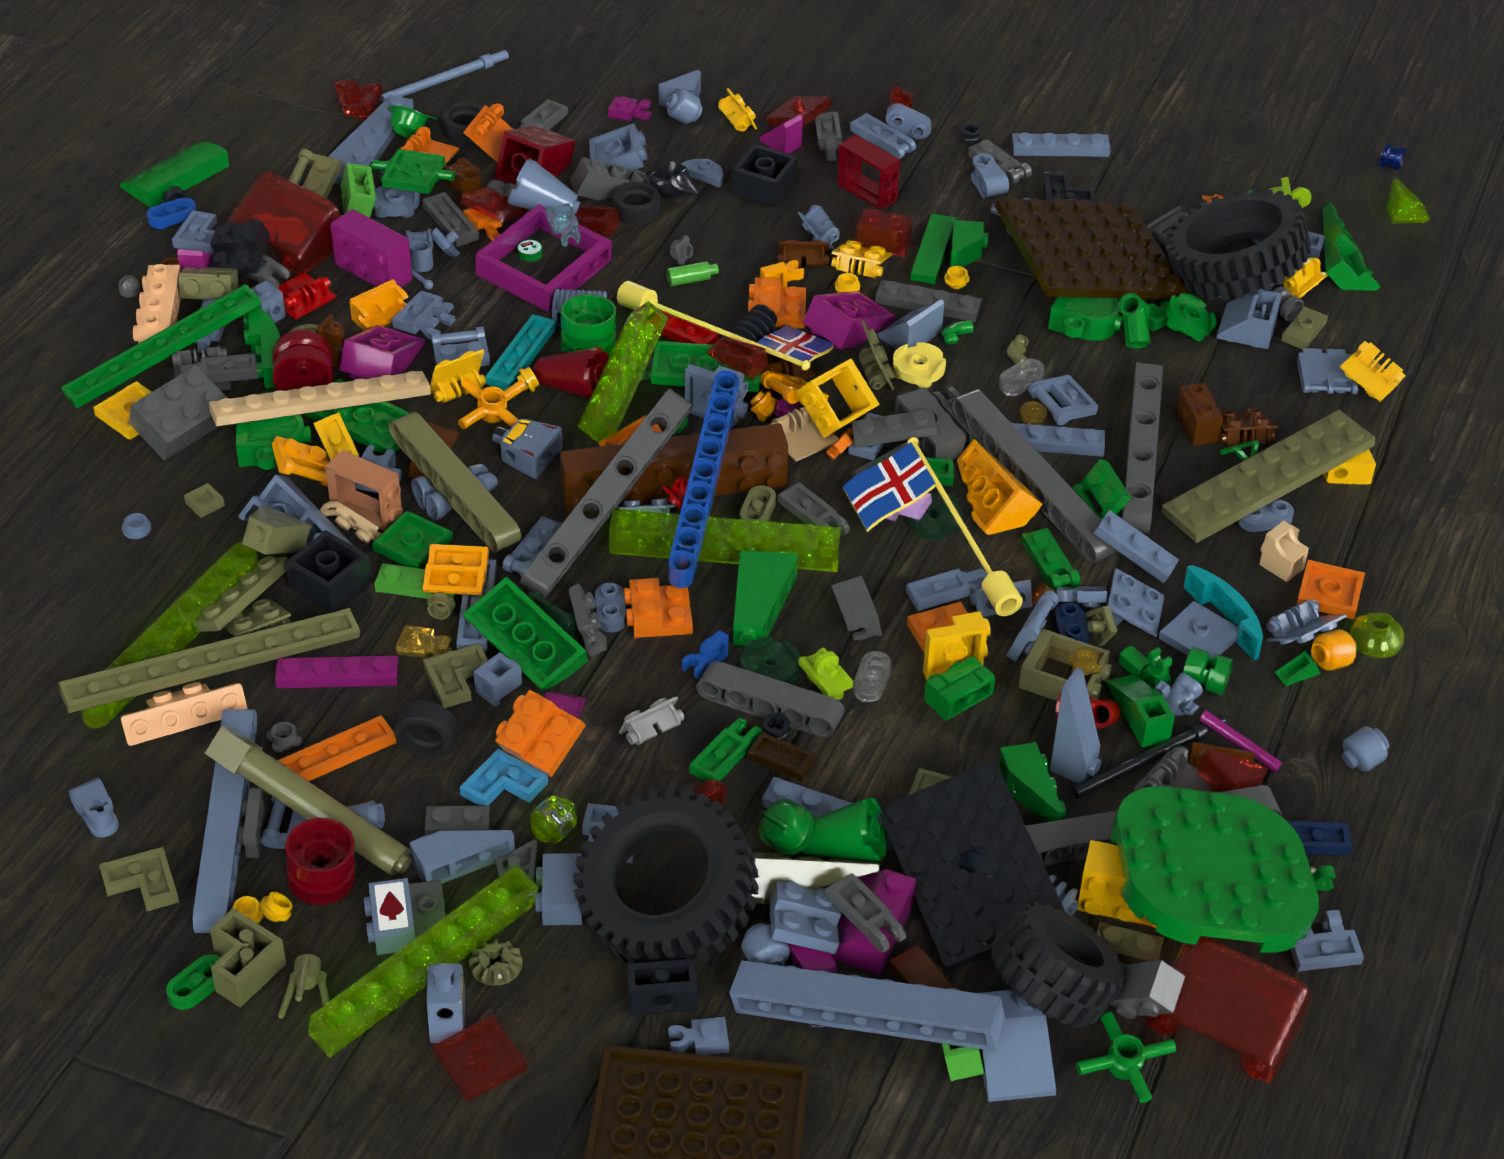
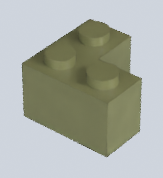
M234 908L210 928L214 953L221 957L211 966L215 991L241 1008L286 965L283 940Z

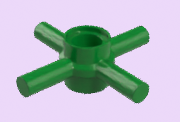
M1112 1012L1103 1014L1101 1021L1112 1045L1107 1055L1076 1062L1078 1074L1084 1075L1109 1069L1115 1077L1130 1080L1140 1103L1150 1101L1152 1095L1140 1069L1143 1067L1146 1059L1176 1052L1174 1040L1169 1039L1143 1046L1137 1037L1129 1034L1123 1035Z

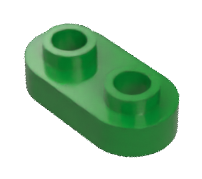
M215 954L204 955L171 979L166 987L170 1005L179 1010L190 1009L214 992L213 976H207L212 975L211 966L221 957Z

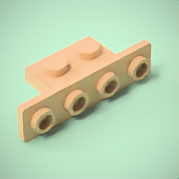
M194 682L183 686V690L177 692H158L153 695L152 699L146 700L147 709L122 715L120 719L127 744L132 746L222 720L224 709H248L240 683L210 690L206 683Z

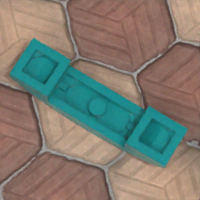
M1194 565L1188 566L1184 582L1186 591L1200 605L1211 602L1229 622L1238 626L1236 643L1253 661L1258 659L1263 634L1259 620L1248 602L1221 578Z

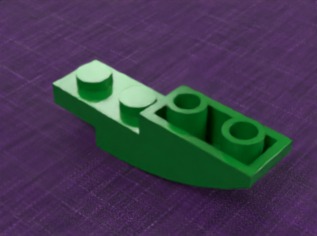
M258 306L243 315L244 327L249 328L244 329L245 344L251 345L252 354L257 355V361H262L257 362L258 378H264L265 389L276 388L273 382V346L280 338V334L270 316Z

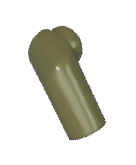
M1022 334L1017 335L1007 348L1008 357L1020 370L1027 368L1030 363L1029 359L1024 355L1029 340Z

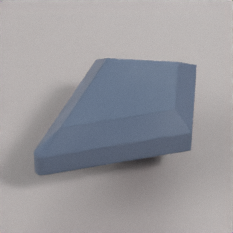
M438 228L432 231L433 240L447 255L456 257L460 254L453 245L459 238L453 230L447 235Z

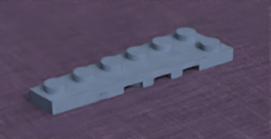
M390 95L328 156L339 159L342 163L334 184H341L347 163L371 166L372 168V161L380 159L396 135L395 130L391 127V112L388 111V106L397 105L413 109V99Z

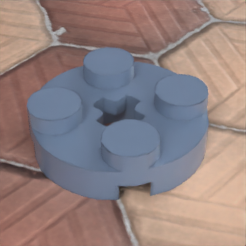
M374 186L376 200L373 209L377 217L402 216L408 218L415 214V209L420 204V193L382 186L376 189V186Z

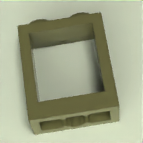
M1042 628L1021 667L1019 688L1057 701L1067 679L1041 671L1047 659L1051 658L1092 672L1093 674L1086 685L1090 698L1098 699L1102 688L1100 683L1101 681L1106 682L1112 669V665L1108 664L1110 651Z

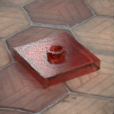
M793 96L768 115L766 120L770 126H780L801 114L803 126H805L830 107L832 101L830 96Z
M487 187L462 194L460 201L463 205L502 223L523 216L527 211L525 208L512 206L508 203V197Z
M493 1015L433 1045L435 1055L467 1102L527 1071L526 1061Z

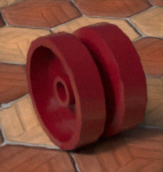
M296 330L284 334L276 341L273 346V382L278 390L287 391L300 389L305 386L314 387L332 383V349L329 342L323 336L309 330Z

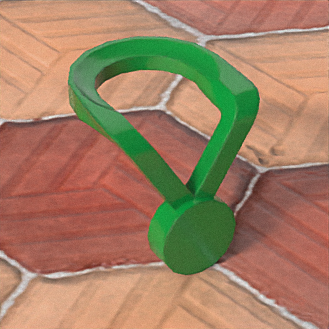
M1247 441L1219 451L1221 455L1235 452L1245 461L1249 457L1241 449L1252 446V457L1258 454L1259 441Z

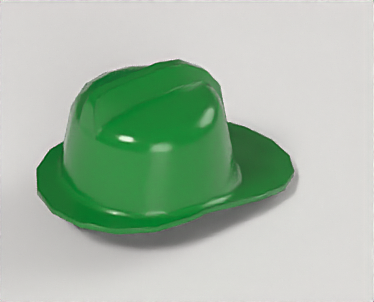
M391 105L387 108L391 112V127L397 134L406 139L416 135L417 129L424 127L427 121H438V118L424 115L411 108Z
M784 798L777 800L766 811H763L759 834L760 839L766 845L781 854L794 855L804 850L811 842L815 832V821L813 815L806 808L790 799Z

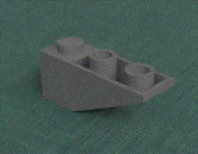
M582 157L570 179L571 185L578 196L597 201L613 198L614 191L625 183L636 181L650 184L648 176L642 171H632L618 164L610 165L596 158L588 159Z

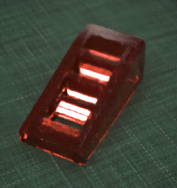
M580 205L576 215L570 214L569 218H567L605 237H611L620 225L616 208Z
M724 336L707 350L708 355L751 378H755L768 366L765 348Z

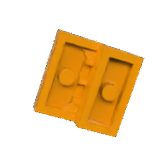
M430 544L423 592L482 595L487 573L489 548Z

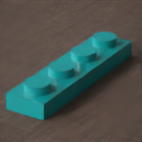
M532 314L485 376L486 385L506 390L518 382L516 378L520 375L518 369L529 367L555 332L556 321Z

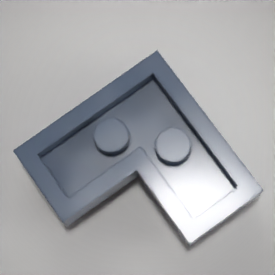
M192 210L172 238L173 248L204 251L213 256L214 250L210 242L215 233L212 229L217 224L216 214Z

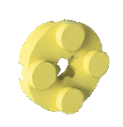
M916 342V347L908 348V344L899 347L893 355V373L895 378L916 384L920 388H929L932 382L939 380L945 373L946 359L943 358V352L934 345Z

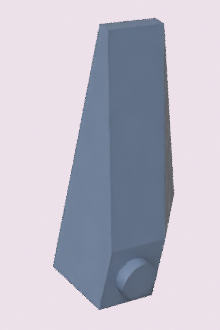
M1077 667L1062 687L1050 771L1080 784L1086 781L1090 775L1094 777L1097 774L1101 760L1098 759L1100 742L1083 670Z

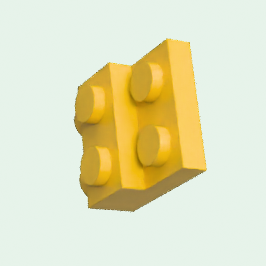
M980 611L952 616L951 626L938 627L926 631L923 673L926 680L935 673L940 675L949 670L956 661L961 660L963 662L972 656L984 665V657L988 656L986 639L987 636H990V624L987 618L983 619Z

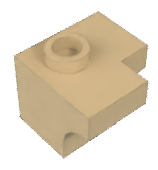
M1283 520L1266 534L1265 541L1260 549L1262 555L1259 565L1286 582L1304 569L1309 548L1298 541L1299 529Z

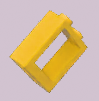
M852 359L838 365L795 391L823 438L880 405ZM831 379L853 412L840 421L818 387Z

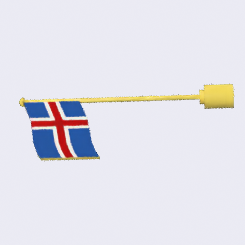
M624 282L617 293V301L621 306L644 315L650 314L657 308L799 365L802 370H808L811 361L829 353L834 343L786 324L780 330L764 336L756 343L658 304L657 293L654 290L634 282Z
M911 437L908 440V444L897 453L861 472L843 486L847 497L867 532L883 519L914 503L936 487L988 574L982 582V589L996 613L1000 616H1009L1020 609L1023 599L1009 575L1004 571L993 572L919 448L917 438Z

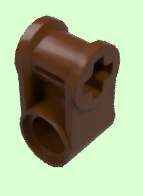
M462 157L457 160V163L444 166L443 170L455 171V179L453 182L443 180V182L458 192L463 198L476 199L483 194L481 170L468 162L466 158Z

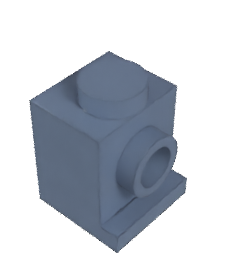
M498 653L473 671L475 692L495 707L500 705V700L522 684L521 667L515 660H510L502 653Z

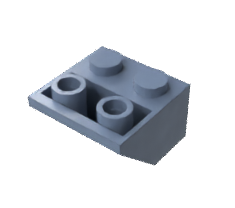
M1258 289V294L1251 296V293L1248 292L1244 294V298L1228 302L1220 323L1217 338L1228 342L1268 349L1276 324L1282 293Z

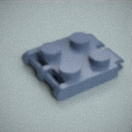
M1302 348L1303 352L1298 353L1297 365L1303 393L1326 391L1327 394H1333L1335 391L1337 393L1350 392L1357 395V382L1349 379L1340 368L1351 356V354H1346L1345 349H1326V353H1322L1321 349Z

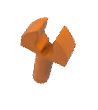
M848 428L826 450L825 453L832 460L853 442V429Z

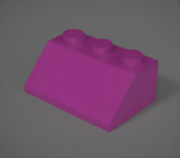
M887 869L859 877L858 879L892 912V916L903 926L914 903L913 892L916 879ZM841 912L837 924L839 946L836 953L831 954L832 958L835 961L881 976L896 940L888 934L885 926L879 928L882 934L886 936L890 946L888 950L883 953L872 945L869 937H865Z

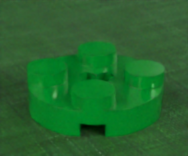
M1181 293L1179 297H1176V295L1172 296L1165 307L1169 328L1174 331H1181L1196 341H1203L1216 326V317L1213 312L1209 315L1204 309L1207 305L1201 299L1187 293Z

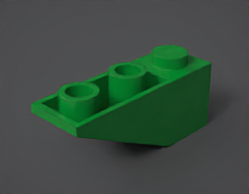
M1134 674L1106 680L1111 694L1141 748L1161 744L1171 738L1175 717L1164 697Z
M1037 743L1001 747L998 769L1010 794L1043 823L1065 819V804L1063 800H1059L1057 797L1056 781L1054 777L1049 776L1045 754H1040Z

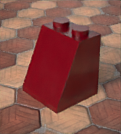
M537 125L504 131L494 178L505 183L516 184V179L529 158L536 161L554 177H557L571 164L576 140Z

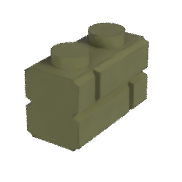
M186 266L179 273L180 298L219 299L238 288L237 269L200 267L198 269L197 267Z

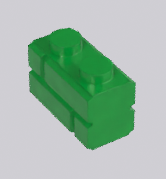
M974 656L963 662L959 660L953 663L949 670L940 675L935 673L928 678L925 683L924 699L933 710H936L938 715L947 721L993 695L995 677Z

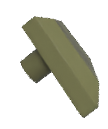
M1102 606L1084 613L1088 631L1098 646L1105 645L1117 633L1118 629L1109 606Z

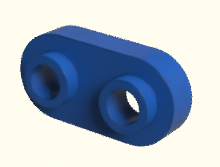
M178 198L153 206L148 209L146 214L148 224L151 227L165 229L168 226L185 222L192 210H197L194 200Z

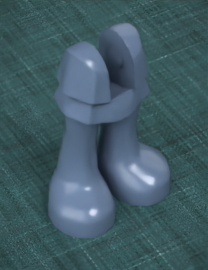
M477 464L468 467L488 492L498 485L497 478L494 474L488 473V468L485 465ZM419 476L412 479L411 488L415 500L422 510L426 509L430 519L435 521L441 519L454 509L425 477Z

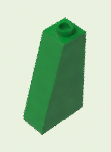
M740 550L733 645L763 647L797 579V553Z

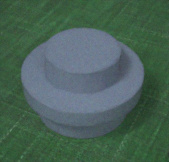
M141 513L128 515L122 524L123 534L130 539H141L151 531L150 521Z

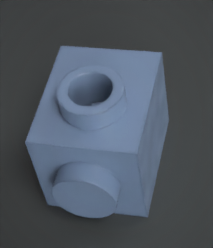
M264 281L251 288L260 299V307L270 316L274 323L286 317L283 293L268 281Z

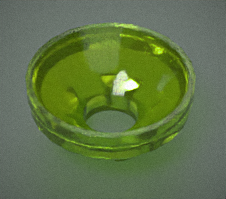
M1387 613L1364 614L1359 616L1351 626L1350 635L1356 643V649L1365 655L1375 658L1391 657L1400 652L1403 647L1404 630ZM1372 622H1382L1387 624L1388 627L1384 629L1377 628Z

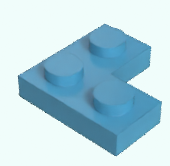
M497 749L460 786V795L479 806L490 805L505 789L530 803L548 784V775Z

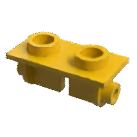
M727 88L729 96L719 100V110L729 119L737 131L743 132L750 125L756 130L757 127L753 121L756 116L749 106L745 108V103L738 93L734 95Z
M1310 257L1307 262L1303 263V267L1300 270H1294V276L1284 278L1285 282L1283 285L1284 288L1291 292V296L1301 298L1326 278L1328 274L1321 272V262L1318 258Z

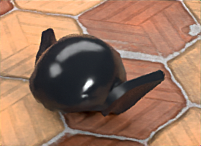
M668 162L667 165L664 167L660 166L657 171L648 176L650 184L658 189L659 194L664 197L677 198L685 193L698 195V190L691 181L690 173L683 164Z

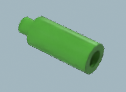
M707 261L666 269L667 281L670 287L710 280L711 275L719 274L718 265H709Z

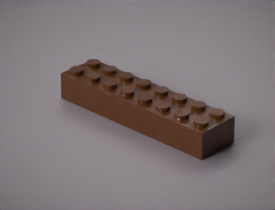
M781 423L730 430L714 496L749 492L751 488L760 485L770 488L787 487L788 442ZM700 434L671 437L618 506H624L623 501L640 500V505H652V499H668L670 495L662 487L664 485L671 489L675 481L682 477L689 480ZM625 443L560 452L561 487L567 516L574 510ZM627 467L617 469L622 475H630L632 473ZM587 510V511H585L583 514H585V513H592V512H595V511H593V510Z

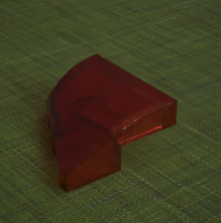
M355 79L336 81L334 83L344 113L361 120H366L375 111L381 97L380 95L383 92L380 83L358 86Z

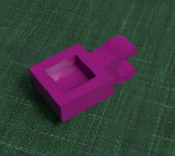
M615 96L608 108V117L629 121L633 117L649 120L652 112L645 111L644 109H649L651 101L641 100L638 103L636 99Z

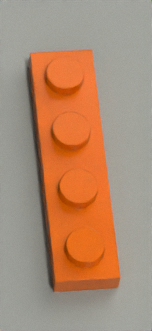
M381 715L277 761L307 781H311L395 744V733Z

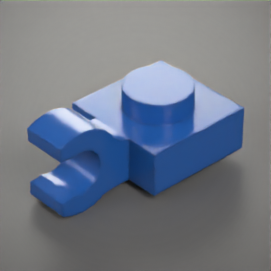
M718 630L711 638L705 639L700 646L699 654H689L683 658L682 670L686 671L689 667L695 666L694 677L699 678L712 661L722 662L728 656L729 635Z

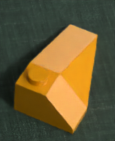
M973 439L957 459L962 481L967 485L969 492L966 495L967 500L972 504L974 510L971 513L972 518L987 535L1025 526L1043 505L1026 486L977 440Z

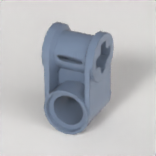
M985 153L975 155L972 162L974 172L971 174V182L979 190L980 195L983 198L1007 193L1009 190L1008 177L998 166L994 158Z
M431 228L423 232L406 230V238L409 239L411 268L417 272L431 270L434 266Z
M99 777L68 790L75 810L83 818L94 836L108 837L116 832L119 823L113 812V803Z

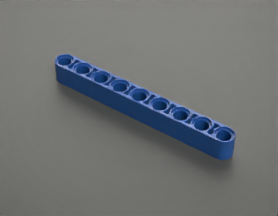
M729 370L720 371L714 378L669 556L668 580L670 584L677 588L690 586L695 577L738 401L739 377L736 373Z

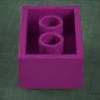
M351 209L331 223L335 264L340 268L349 271L376 287L392 279L396 281L398 286L403 287L412 280L408 238L354 209Z

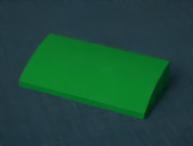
M198 142L120 183V188L151 208L164 202L163 195L171 187L178 186L181 190L185 191L229 167L227 150L211 142Z
M507 577L462 614L496 649L510 660H515L521 667L522 673L542 692L562 682L588 662L586 650Z

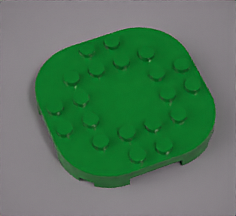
M1164 786L1139 789L1129 794L1122 801L1110 831L1111 843H1117L1125 878L1121 891L1133 913L1139 919L1146 916L1150 923L1157 926L1156 932L1170 939L1192 945L1197 944L1200 936L1257 942L1260 953H1277L1292 949L1297 941L1307 936L1318 913V893L1302 841L1294 828L1278 813L1261 803L1241 796Z

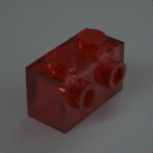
M864 208L857 223L856 241L860 242L862 247L881 246L886 249L885 252L905 257L911 244L913 218Z

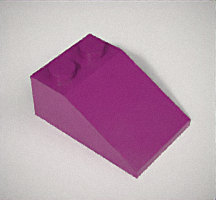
M854 291L814 295L803 323L811 328L810 331L813 334L824 337L831 343H834V348L844 350V348L857 347L868 339L861 321L864 320L868 330L873 328L875 333L894 322L897 316L861 292Z
M376 325L345 339L340 371L349 373L348 376L355 379L404 374L424 346L425 339Z

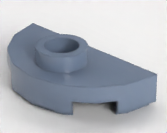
M692 159L682 163L687 167L691 178L719 188L722 186L723 169L717 163L710 159Z

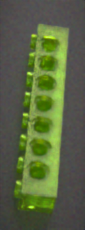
M615 509L612 513L609 527L610 554L669 558L680 515ZM709 517L699 561L739 564L740 550L797 553V569L838 572L841 527Z
M515 865L310 1015L309 1036L329 1058L426 987L428 966L440 963L457 964L469 955L473 949L481 946L483 941L489 940L532 908L535 903L538 886L518 865Z

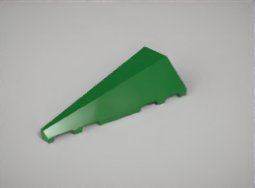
M1330 202L1322 208L1326 273L1341 290H1378L1381 287L1380 284L1372 277V270L1366 267L1361 251L1351 234L1344 228L1343 220L1338 218L1337 210Z

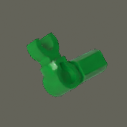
M1133 646L1125 648L1119 654L1118 663L1153 689L1160 680H1163L1168 685L1171 684L1168 668L1172 665V658L1168 656L1162 660L1159 647L1149 652L1148 657H1145Z

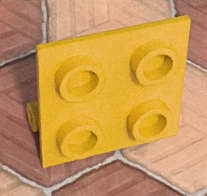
M848 240L832 251V254L837 255V257H833L831 266L836 267L838 271H850V273L854 274L857 260H859L858 275H861L863 272V276L881 277L883 267H880L879 264H882L891 257L892 253L885 252L886 249L881 246L867 248L862 247L860 242Z
M1364 341L1340 368L1349 379L1361 385L1370 397L1376 398L1381 402L1406 375L1402 373L1403 369L1394 362L1387 369H1384L1391 359L1388 358L1381 366L1378 362L1385 354L1382 353L1374 360L1380 353V350L1373 343L1370 342L1368 344Z
M484 349L476 352L468 351L460 358L452 361L444 360L436 365L430 384V394H434L436 402L441 401L445 403L456 397L459 398L461 397V391L464 395H467L469 392L461 387V383L465 378L470 379L481 389L483 385H486L485 376L478 374L485 352Z

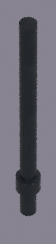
M1222 715L1216 716L1218 719L1226 723V720ZM1199 721L1189 726L1187 731L1072 787V794L1078 799L1165 756L1174 747L1185 746L1191 742H1200L1208 738L1209 733L1214 730Z

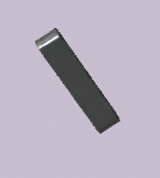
M712 661L708 665L696 686L698 693L709 701L761 718H765L769 714L780 713L788 717L790 727L824 738L833 735L845 712L844 706L837 699L720 661Z

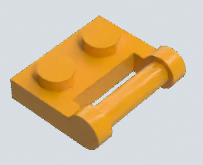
M765 371L760 376L762 386L767 389L772 388L783 395V399L790 404L797 402L802 404L795 391L806 385L807 381L799 377ZM822 392L826 400H828L829 395Z
M276 436L272 442V448L279 473L285 475L292 473L320 481L322 485L328 486L325 466L329 463L326 450L318 446L299 443L294 439Z

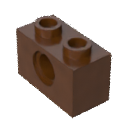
M1206 383L1179 386L1175 411L1192 446L1218 443L1223 417Z

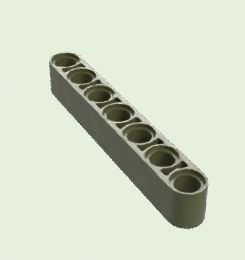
M413 412L389 423L390 434L396 444L492 552L495 553L521 540L520 529L513 518L420 414Z

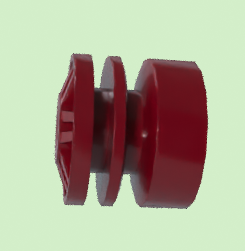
M318 817L305 820L292 829L287 836L285 846L287 883L290 891L299 900L311 905H327L338 902L347 896L355 881V841L351 831L339 821Z

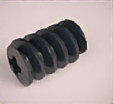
M757 304L729 332L757 343L764 336L775 332L777 315L769 307ZM726 337L728 346L754 348Z

